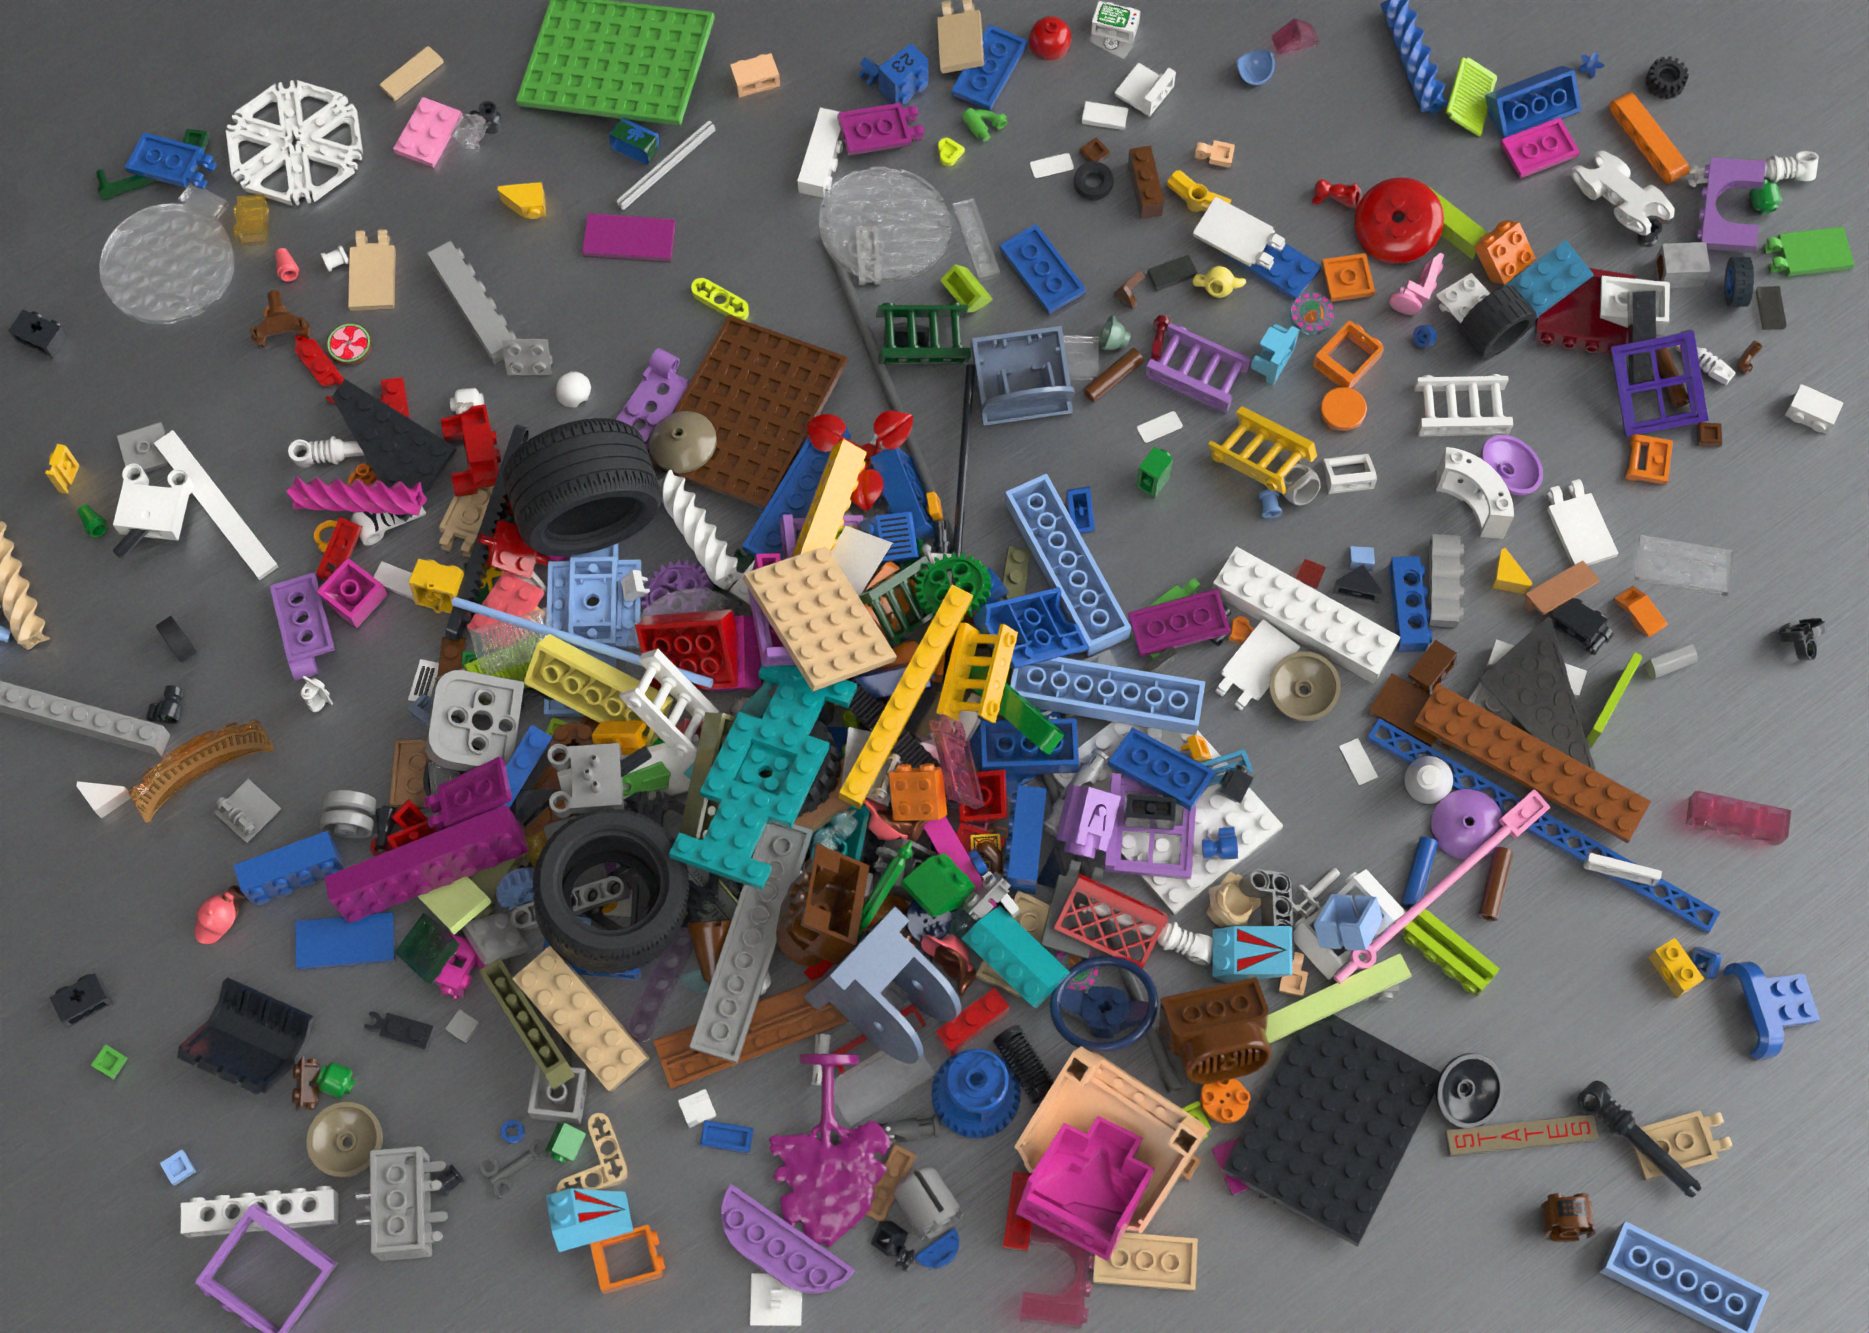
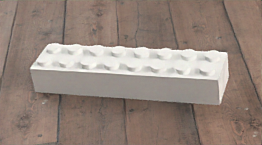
M1237 546L1212 586V590H1219L1221 600L1259 621L1264 619L1284 635L1372 684H1375L1401 638Z

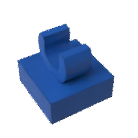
M864 57L860 65L865 69L861 70L858 76L864 79L869 74L870 77L866 83L872 86L875 84L876 78L879 79L878 67L880 66L873 60Z

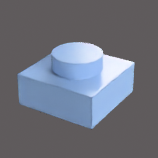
M184 1150L178 1151L160 1163L171 1184L174 1186L196 1173Z

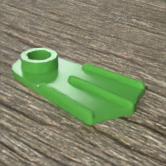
M660 761L623 776V785L630 784V787L623 789V796L633 795L639 791L643 793L644 790L651 792L669 788L671 772Z

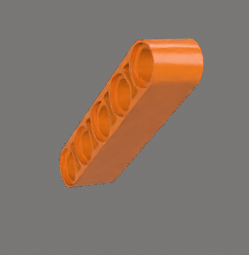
M1627 92L1610 101L1609 109L1612 115L1666 184H1671L1689 174V165L1632 92Z

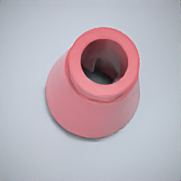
M278 249L275 252L277 275L283 281H293L298 277L299 267L287 249Z

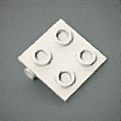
M1470 273L1436 294V297L1441 301L1439 305L1442 312L1450 311L1461 324L1468 312L1490 293Z

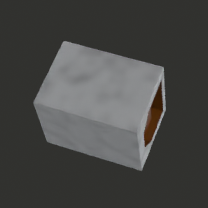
M1706 242L1662 244L1655 258L1658 281L1670 282V288L1703 287L1710 273Z

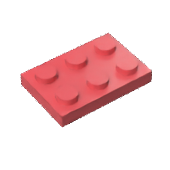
M504 572L482 605L528 620L545 593L542 589L515 575ZM477 613L467 625V629L470 632L502 648L509 647L522 629L521 627Z

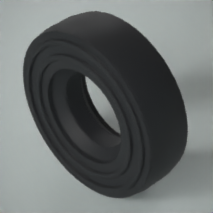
M1086 162L1075 173V189L1085 199L1100 200L1110 193L1113 187V174L1110 168L1101 162ZM1092 174L1101 177L1102 183L1098 187H1090L1085 182L1086 177Z

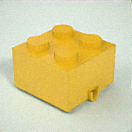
M418 559L409 580L415 604L434 609L435 613L446 612L451 614L453 609L452 600L454 597H457L464 576L463 570L454 565H441L431 559Z

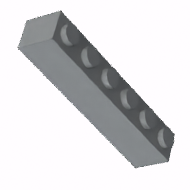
M449 241L428 252L431 265L493 364L495 365L504 360L502 339L517 338L512 330L508 332L506 329L507 322L501 313L497 315L495 311L497 307L493 299L485 296L484 292H486V289L480 280L476 281L473 277L476 274L470 263L465 264L463 261L465 256L460 247L455 248L453 243Z

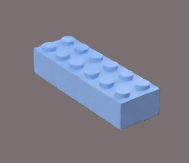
M1626 1221L1618 1226L1599 1271L1721 1333H1753L1769 1294L1768 1291Z

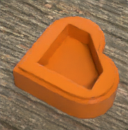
M1237 616L1233 619L1231 625L1232 634L1229 636L1228 641L1243 644L1254 631L1246 617Z

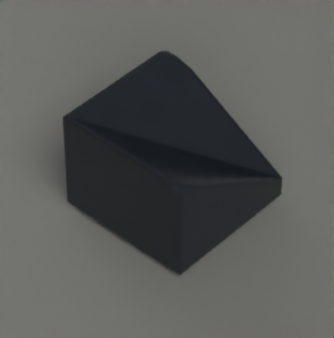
M880 1221L871 1244L886 1256H898L909 1233L892 1221Z

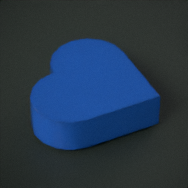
M973 849L967 854L979 875L983 878L982 876L989 872L977 850Z

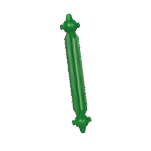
M912 841L898 848V855L891 860L864 904L857 942L862 937L861 932L867 929L905 867V859L911 857Z

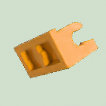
M643 720L601 721L591 734L594 744L619 743L621 755H631L645 746L648 741V736L642 737V732L646 728V723Z

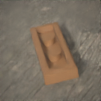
M894 1144L884 1163L887 1172L878 1180L877 1186L873 1187L875 1197L872 1200L870 1211H867L865 1214L866 1216L877 1222L885 1221L895 1201L894 1190L896 1185L909 1173L917 1157L916 1154Z

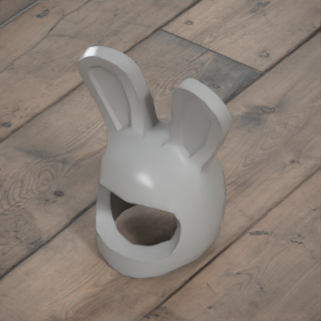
M1286 449L1278 453L1284 463L1293 454ZM1300 460L1283 478L1287 491L1283 496L1294 505L1301 506L1309 503L1320 490L1321 482L1319 476L1309 466L1302 464ZM1270 464L1265 468L1273 473L1278 471Z

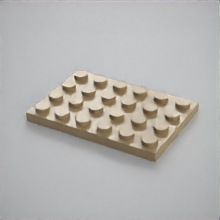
M827 546L744 573L743 580L812 692L895 662L896 654Z

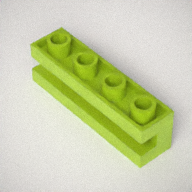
M1427 909L1418 914L1401 932L1407 944L1419 948L1428 961L1436 962L1440 965L1442 971L1448 977L1456 978L1462 983L1463 989L1470 994L1479 996L1500 970L1499 967Z

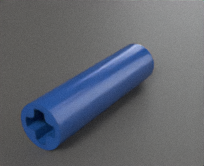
M1419 838L1401 906L1406 909H1410L1424 896L1438 842L1432 838Z

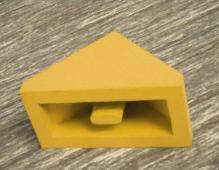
M1503 548L1496 561L1492 588L1525 595L1529 592L1533 583L1507 549Z

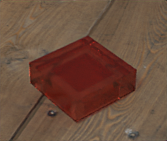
M1304 559L1296 580L1317 590L1326 567Z

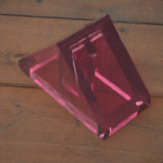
M1296 18L1292 19L1271 37L1279 56L1319 44L1312 24Z

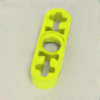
M698 278L693 281L691 290L696 300L725 316L729 315L741 320L748 318L749 308L745 300L705 278ZM703 287H705L706 292L704 290L698 292L697 288L702 289ZM717 296H724L726 301L723 304H717L714 302V299ZM740 307H742L743 312L738 311L737 313H735V309H740Z

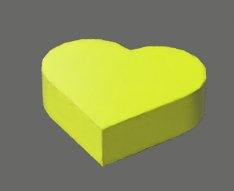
M943 138L938 142L939 160L944 166L955 164L965 151L964 147L950 138Z

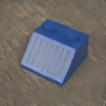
M912 512L878 515L859 522L860 531L892 542L877 568H881L887 562H893L897 565L918 557Z

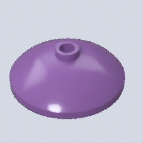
M1496 435L1488 439L1483 445L1480 458L1501 476L1510 494L1528 495L1540 486L1543 480V468L1536 453L1526 443L1513 436Z
M1471 789L1457 790L1441 799L1435 807L1431 818L1432 835L1444 853L1464 861L1503 827L1498 821L1503 815L1499 806L1488 795ZM1465 819H1472L1474 824L1472 826L1466 825ZM1495 847L1492 850H1490L1484 857L1491 854L1494 851Z

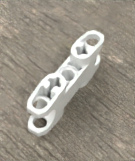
M1598 150L1594 153V162L1598 167L1597 169H1587L1580 165L1571 168L1572 179L1587 197L1596 200L1603 196L1616 207L1614 208V214L1617 220L1626 228L1640 235L1646 236L1651 233V223L1647 218L1648 216H1658L1664 220H1670L1674 217L1675 209L1662 191L1653 185H1648L1644 189L1639 187L1629 179L1631 174L1628 166L1614 155Z

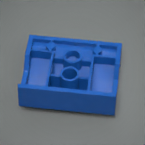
M1060 587L986 604L973 617L980 634H998L1000 624H1005L1018 632L1010 662L1012 669L1089 649L1078 624L1067 622L1061 610ZM988 644L994 650L995 644Z

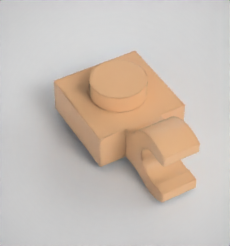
M1213 141L1212 146L1205 143H1197L1194 157L1197 159L1210 158L1209 164L1230 168L1235 145L1219 141Z
M1295 952L1294 960L1292 961V975L1281 977L1278 992L1303 997L1308 972L1301 971L1304 954Z

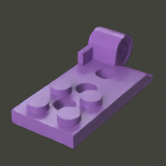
M660 348L656 349L651 356L649 366L643 373L642 382L616 418V420L634 426L637 422L645 424V427L638 431L643 437L648 454L650 452L649 439L654 427L663 418L674 413L690 384L689 380L675 374L680 359ZM661 387L669 389L665 395L658 394L657 390ZM648 405H656V411L652 413L645 411Z
M315 572L270 585L287 661L295 681L303 679V676L311 677L319 674L314 656L335 650L323 599L316 592L320 587ZM296 597H304L300 603H292ZM300 616H308L305 622H297ZM305 635H313L311 640L307 642L301 641Z

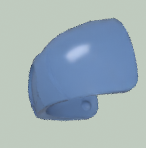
M1262 49L1241 55L1236 60L1239 74L1247 83L1259 85L1266 82L1272 76L1275 61L1272 51Z

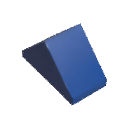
M1090 486L1067 490L1066 509L1079 533L1094 531Z

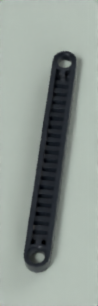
M515 425L478 535L482 533L492 537L495 533L497 522L507 518L505 510H510V506L507 503L509 498L503 483V471L511 455L528 441V427ZM478 535L457 594L458 598L477 604L479 601L476 596L481 595L479 587L484 586L481 579L487 578L484 570L490 569V566H487L489 546L478 543L477 539H481L478 538ZM453 606L446 627V639L459 642L466 623L472 620L470 613L474 612Z
M848 678L846 680L857 684V690L847 709L872 733L884 711V707L861 684H858L855 678ZM903 728L891 752L899 755L900 761L903 764H911V768H920L919 765L929 763L934 764V767H943L945 796L950 789H956L960 793L959 800L955 802L948 800L946 796V806L949 808L961 806L966 795L963 786L936 758L932 757L930 752L925 750L923 745H920Z

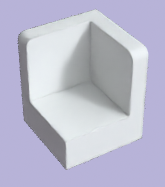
M706 1089L678 1100L689 1128L703 1123L704 1120L708 1121L716 1117Z

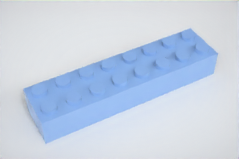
M1044 474L1006 491L1005 505L1050 588L1060 587V606L1068 621L1078 624L1089 646V649L1085 651L1086 655L1089 657L1129 639L1131 626L1048 475Z
M1058 657L1013 669L1010 686L1031 705L1040 707L1042 710L1196 735L1205 681Z

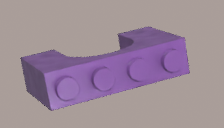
M1711 157L1710 165L1705 164L1704 178H1708V183L1702 189L1701 199H1706L1705 207L1700 208L1699 220L1703 221V228H1698L1697 242H1706L1707 250L1756 252L1759 225L1738 224L1726 221L1717 212L1715 202L1720 194L1731 188L1762 189L1766 161Z

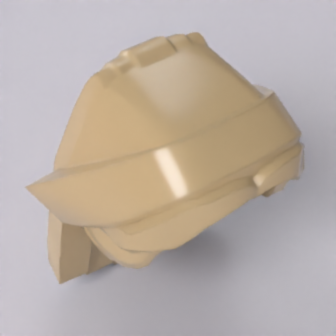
M1231 871L1220 885L1209 888L1210 904L1207 915L1220 928L1246 926L1250 915L1261 905L1260 898L1248 897L1241 892L1239 882L1243 877L1239 874L1235 875Z

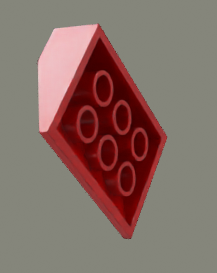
M733 610L647 615L635 625L641 654L659 649L675 667L713 679L711 688L691 682L697 689L732 688L738 686V637ZM653 677L649 686L659 691L662 685Z

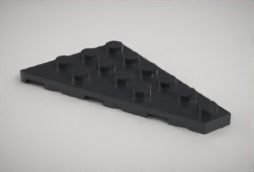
M1548 616L1487 670L1479 680L1530 735L1584 765L1595 769L1582 726V720L1574 699V693L1568 679L1564 659L1559 648V642L1555 635L1552 619Z

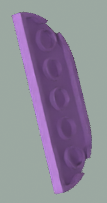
M730 1184L722 1202V1225L728 1241L743 1257L788 1288L807 1294L831 1291L841 1286L853 1275L855 1269Z

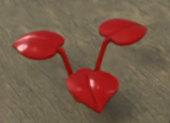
M885 411L875 419L873 425L874 433L879 436L876 439V445L866 443L863 446L842 437L846 430V425L836 415L822 414L808 422L807 429L810 441L819 451L830 452L839 440L844 439L867 452L864 458L867 463L861 473L858 474V485L850 496V499L861 509L870 511L873 504L880 497L884 485L882 476L873 469L866 470L869 466L873 465L870 457L882 452L880 442L888 450L900 447L910 434L913 425V415L898 411Z

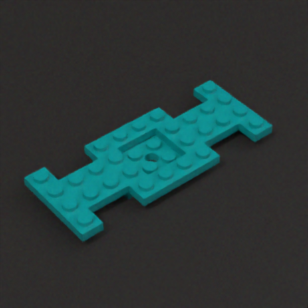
M796 665L761 666L759 678L779 685L762 719L742 712L738 713L700 790L701 797L720 803L718 810L703 840L679 833L669 853L670 858L758 890H763L772 871V866L751 858L766 825H769L771 821L792 828L830 748L829 742L811 737L809 734L825 701L848 708L857 690L856 683L843 680L812 692ZM763 770H769L772 772V775L768 778H762L759 776V773Z

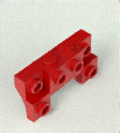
M486 404L471 406L461 414L441 418L444 440L447 442L463 439L468 470L451 473L455 497L478 494L479 488L494 487L499 473L498 463H501L499 449L495 450L494 445H497L496 432L491 431Z

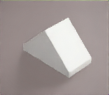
M77 781V788L101 819L131 797V793L124 786Z

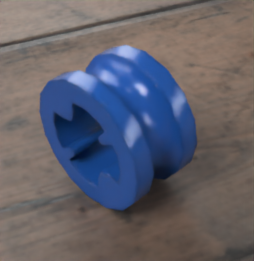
M509 1120L503 1124L501 1135L505 1141L516 1144L523 1140L525 1129L520 1122ZM518 1126L519 1129L516 1131L519 1134L516 1137L512 1135L508 1138L507 1135L510 1134L507 1132L508 1128Z

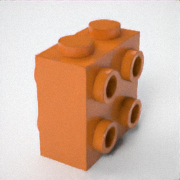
M1501 221L1493 231L1483 235L1480 241L1474 245L1491 283L1505 285L1536 260L1519 222Z
M929 763L919 765L920 768H911V764H902L889 773L893 821L940 820L947 815L943 767H934V764Z

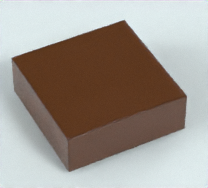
M1097 137L1080 148L1079 152L1088 162H1102L1110 156V151Z
M1699 422L1697 424V446L1721 447L1722 423Z

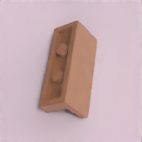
M1582 560L1525 594L1524 607L1529 612L1537 609L1544 615L1599 583V578Z

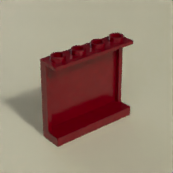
M1589 268L1594 276L1537 318L1534 341L1540 342L1543 345L1553 344L1563 346L1566 349L1576 348L1589 353L1599 352L1611 356V346L1626 344L1628 328L1600 318L1601 277L1636 279L1637 276Z

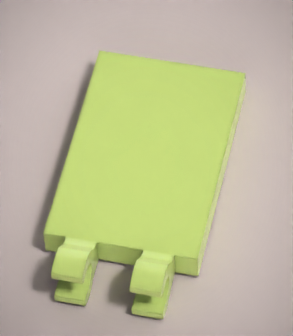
M466 876L454 881L450 885L442 886L427 894L417 896L453 934H456L492 903L488 896Z

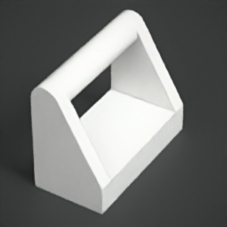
M1369 454L1323 459L1329 494L1374 489L1377 476ZM1364 463L1366 472L1334 475L1332 467Z

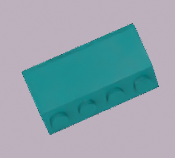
M1000 905L978 920L962 938L1036 1009L1070 974L1052 954Z

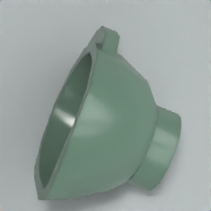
M1111 315L1108 318L1101 332L1099 348L1102 350H1115L1117 348L1124 350L1129 343L1131 334L1125 331L1124 326L1116 321L1115 316Z

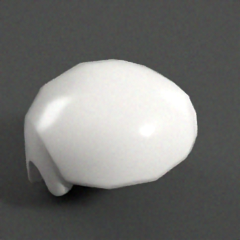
M572 371L564 374L557 382L555 393L557 400L562 405L572 408L577 407L582 401H587L591 391L589 379L579 372Z

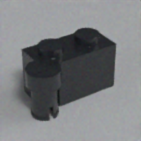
M1572 598L1561 604L1551 615L1553 628L1581 645L1587 640L1583 647L1588 653L1592 649L1591 655H1596L1604 643H1608L1614 636L1613 631L1607 626L1608 619L1600 611H1594L1587 607L1578 598Z

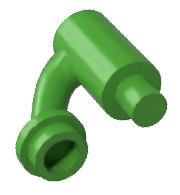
M970 108L961 116L976 138L981 137L984 142L988 141L991 136L987 132L988 127L982 118L991 120L993 127L997 129H1002L1008 123L1005 114L998 115L981 109L974 110Z

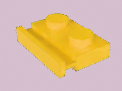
M57 444L55 451H52L49 457L51 469L50 471L46 470L45 474L59 493L68 494L67 486L72 485L80 465L65 445Z

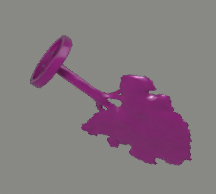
M799 1054L800 1064L822 1066L821 1119L819 1124L811 1130L810 1135L780 1136L777 1134L770 1137L771 1146L769 1149L773 1156L779 1155L786 1165L779 1166L773 1178L777 1183L786 1180L787 1184L793 1188V1192L782 1195L780 1199L781 1211L785 1222L794 1226V1223L801 1220L804 1227V1235L817 1244L824 1243L827 1247H831L849 1229H854L856 1223L862 1220L867 1211H870L872 1200L875 1197L873 1187L877 1186L878 1180L887 1172L886 1166L874 1157V1153L878 1152L881 1155H885L891 1142L890 1137L877 1122L868 1121L866 1124L856 1128V1130H851L839 1126L835 1120L833 1110L834 1066L859 1064V1054ZM830 1130H834L840 1135L841 1143L839 1145L833 1146L831 1144ZM818 1132H821L820 1139L816 1138Z

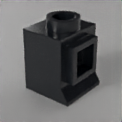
M1236 764L1235 768L1226 770L1219 783L1222 786L1216 789L1215 792L1235 803H1241L1254 778L1248 775V769Z

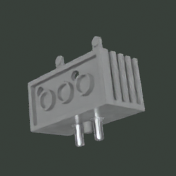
M421 1146L371 1150V1190H361L355 1193L357 1200L371 1199L370 1203H365V1211H371V1215L357 1216L356 1224H371V1253L380 1261L432 1257V1242H439L443 1238V1234L440 1231L431 1232V1223L446 1221L448 1214L445 1211L431 1212V1191L440 1190L442 1183L439 1180H430V1172L445 1171L447 1164L444 1161L430 1162V1155Z

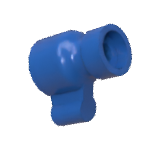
M1219 828L1217 841H1212L1211 839L1202 840L1203 859L1213 858L1214 856H1218L1221 860L1238 859L1235 828Z

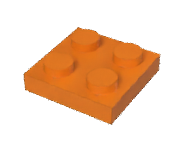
M1366 253L1322 259L1321 265L1330 302L1375 295Z

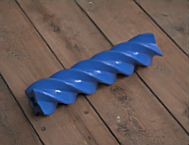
M1386 0L1380 5L1386 15L1388 27L1393 33L1395 45L1400 51L1401 61L1406 68L1409 82L1413 86L1415 98L1420 104L1421 112H1430L1435 115L1442 107L1448 104L1449 100L1442 97L1445 84L1435 78L1438 66L1428 60L1431 48L1422 43L1424 30L1415 25L1418 14L1416 11L1408 8L1410 0Z

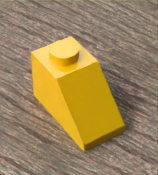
M542 182L498 186L501 202L521 217L537 219L546 216L545 193Z

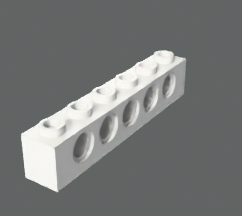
M330 1186L316 1187V1191L308 1192L303 1188L291 1189L290 1193L281 1194L280 1191H267L264 1196H255V1193L240 1194V1198L219 1195L215 1196L214 1200L205 1201V1198L197 1197L190 1198L189 1202L181 1203V1234L187 1238L230 1234L250 1205L253 1204L265 1205L267 1212L289 1228L339 1224V1194L334 1189H331ZM316 1201V1208L311 1212H306L307 1203ZM290 1203V1211L282 1215L280 1213L282 1205ZM239 1207V1216L235 1219H230V1212L234 1208ZM209 1210H214L213 1219L205 1221V1214ZM253 1221L246 1232L266 1231V1229Z

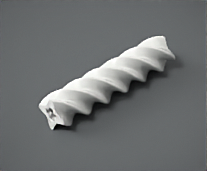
M669 470L658 481L664 507L674 519L678 530L684 535L689 547L695 552L698 561L705 568L711 581L718 587L728 590L735 581L744 576L743 573L737 572L738 559L726 555L727 542L715 538L717 528L715 525L705 523L706 510L694 506L696 495L684 490L685 478L674 476L672 470Z

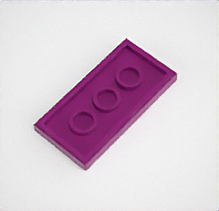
M588 213L582 250L583 256L671 262L676 221L675 219Z
M1218 589L1128 612V618L1140 658L1231 634Z

